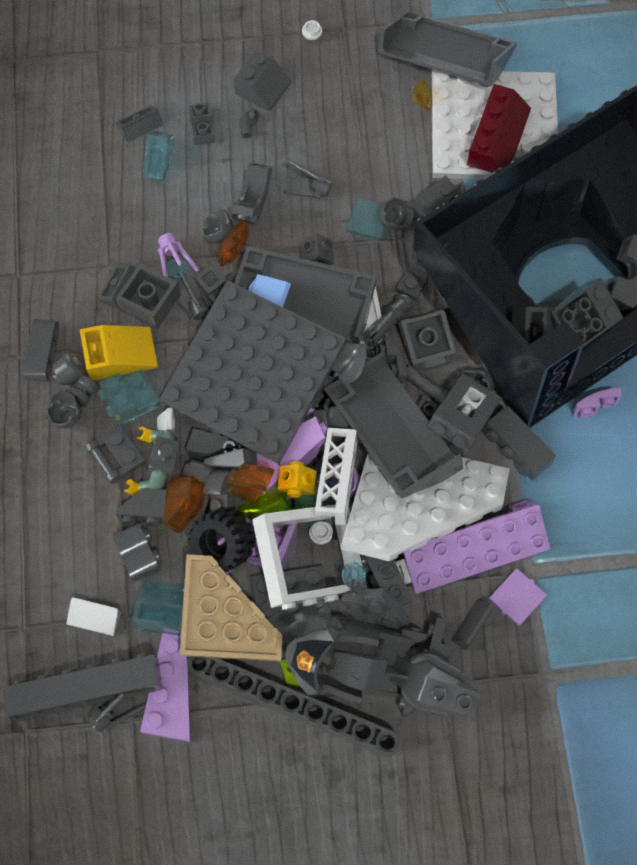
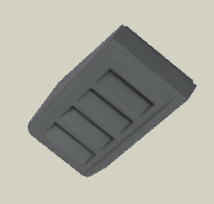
M244 448L205 458L204 460L205 465L218 468L258 469L256 452Z

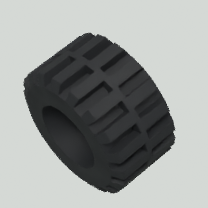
M226 507L202 515L193 522V528L189 529L188 532L191 536L188 539V544L191 545V549H189L190 554L212 556L224 572H228L245 563L248 557L252 555L253 551L251 549L255 547V542L252 541L255 534L250 530L252 525L250 522L246 523V517L243 514L238 515L239 511L235 509L230 511V508ZM216 531H219L224 536L227 550L218 545Z

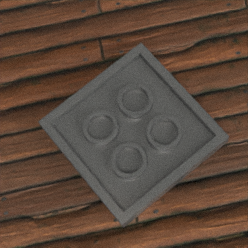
M323 565L283 572L288 595L327 588ZM264 575L251 577L255 605L273 627L277 628L282 634V647L288 646L296 637L310 631L333 627L329 602L324 603V599H318L317 604L303 607L301 602L296 603V608L282 610V606L271 608Z

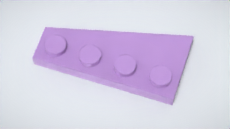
M162 633L157 659L159 660L163 690L148 694L140 732L142 734L191 742L188 657L179 656L181 636Z

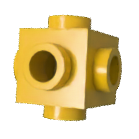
M292 461L290 465L280 466L278 490L286 492L287 496L292 498H300L302 495L315 494L317 471L304 466L303 462Z

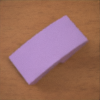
M621 388L599 391L582 399L576 404L572 412L573 417L591 418L597 414L600 406L602 408L614 407L622 397Z

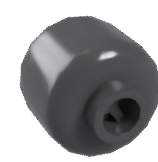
M66 352L52 366L55 380L62 385L72 386L76 384L77 380L87 372L85 358L79 353Z

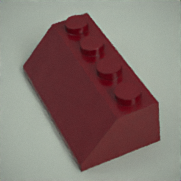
M497 84L493 85L469 150L467 166L493 173L498 168L506 167L514 159L531 111V107L514 89Z

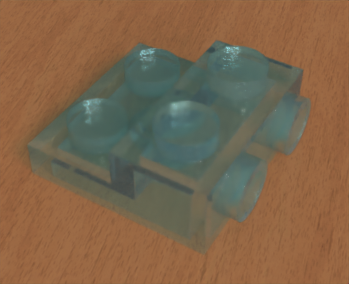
M143 369L123 378L118 373L98 382L101 388L97 390L102 403L107 401L108 406L105 407L110 419H116L119 426L161 407Z

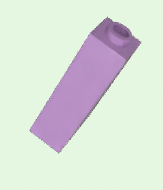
M313 417L302 423L279 465L256 453L258 469H247V472L258 497L267 501L277 493L280 466L290 465L292 461L303 462L304 466H306L325 449L328 431L325 421L321 422L316 417Z

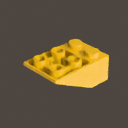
M99 325L80 329L86 370L93 381L158 368L150 327Z

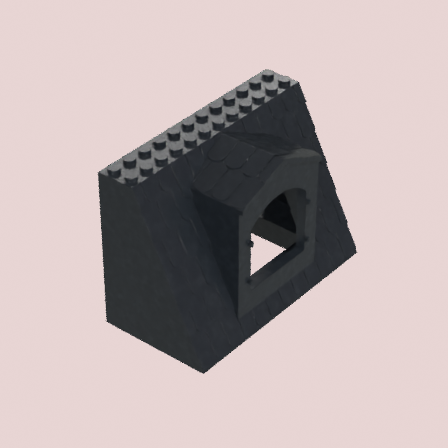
M637 85L630 90H624L614 100L606 101L596 111L589 112L580 121L569 124L564 131L559 134H553L543 144L534 146L522 157H516L506 167L498 168L485 180H479L472 188L467 191H461L454 199L440 204L435 211L428 215H422L415 222L414 251L425 270L428 271L440 294L447 302L481 361L485 364L504 399L507 400L511 409L529 428L637 356V306L625 311L619 309L623 319L585 346V342L565 321L531 344L512 325V307H538L518 283L526 266L536 256L548 249L567 244H586L616 276L627 279L628 268L626 264L616 258L623 239L634 234L637 235Z

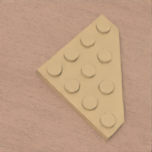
M186 555L179 656L280 662L282 658V634L277 628L273 627L260 609L241 591L242 589L221 569L212 556Z

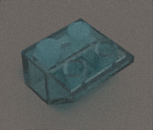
M145 581L135 603L132 618L134 628L140 631L181 636L184 587Z

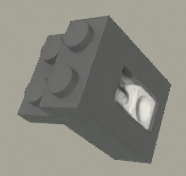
M462 373L433 414L427 428L440 435L453 454H460L461 457L465 458L502 397Z

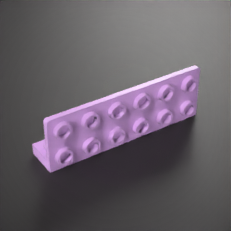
M531 499L509 505V513L455 530L439 539L435 537L427 541L426 545L411 552L407 550L401 553L405 558L414 592L418 594L549 550L550 545L539 504Z

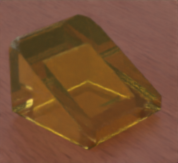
M423 78L414 86L412 100L423 109L429 111L431 94Z

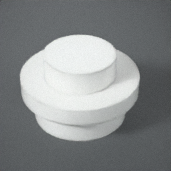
M310 20L303 26L302 34L308 40H316L322 35V27L317 21Z
M324 521L315 522L309 529L310 539L318 545L327 544L333 537L331 525Z

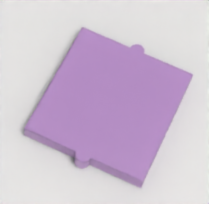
M516 568L489 597V600L502 611V615L506 614L520 626L547 594L534 584L533 579L527 578Z

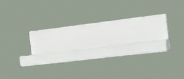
M328 428L315 515L335 516L336 525H346L358 445L357 430ZM341 436L346 437L344 443L336 447L332 442V437ZM337 454L342 459V462L333 467L329 463V459ZM335 475L339 483L330 489L325 482L328 478ZM330 496L336 501L335 508L322 507V502Z

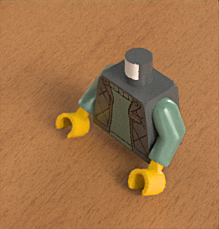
M143 426L139 428V430L143 431L141 437H137V439L147 443L153 441L144 481L137 483L132 479L127 480L126 484L130 487L124 490L126 493L134 496L142 489L167 488L173 473L179 442L175 441V436L172 432L167 430H151Z

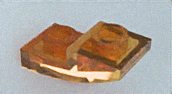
M244 220L239 222L227 234L219 247L217 255L221 267L236 259L238 255L237 246L244 244L249 238V227Z

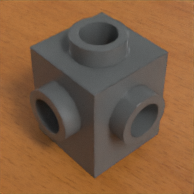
M318 233L312 235L302 242L303 259L327 265L334 264L333 241Z

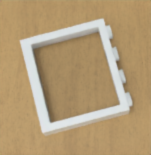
M336 504L326 505L322 507L335 508ZM315 507L266 513L252 520L271 608L282 606V610L296 608V603L301 602L303 607L317 604L318 599H324V603L339 600L338 596L344 593L353 592L347 584L288 595L273 529L275 526L334 518L341 548L350 516L349 508L346 525H336L335 516L315 515ZM341 550L348 583L352 579H356L362 587L367 589L360 554Z

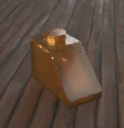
M241 464L236 470H231L227 478V482L230 483L227 491L253 503L266 492L275 469Z
M192 475L168 481L163 520L165 526L176 533H181L203 507L205 496L203 494L204 484Z

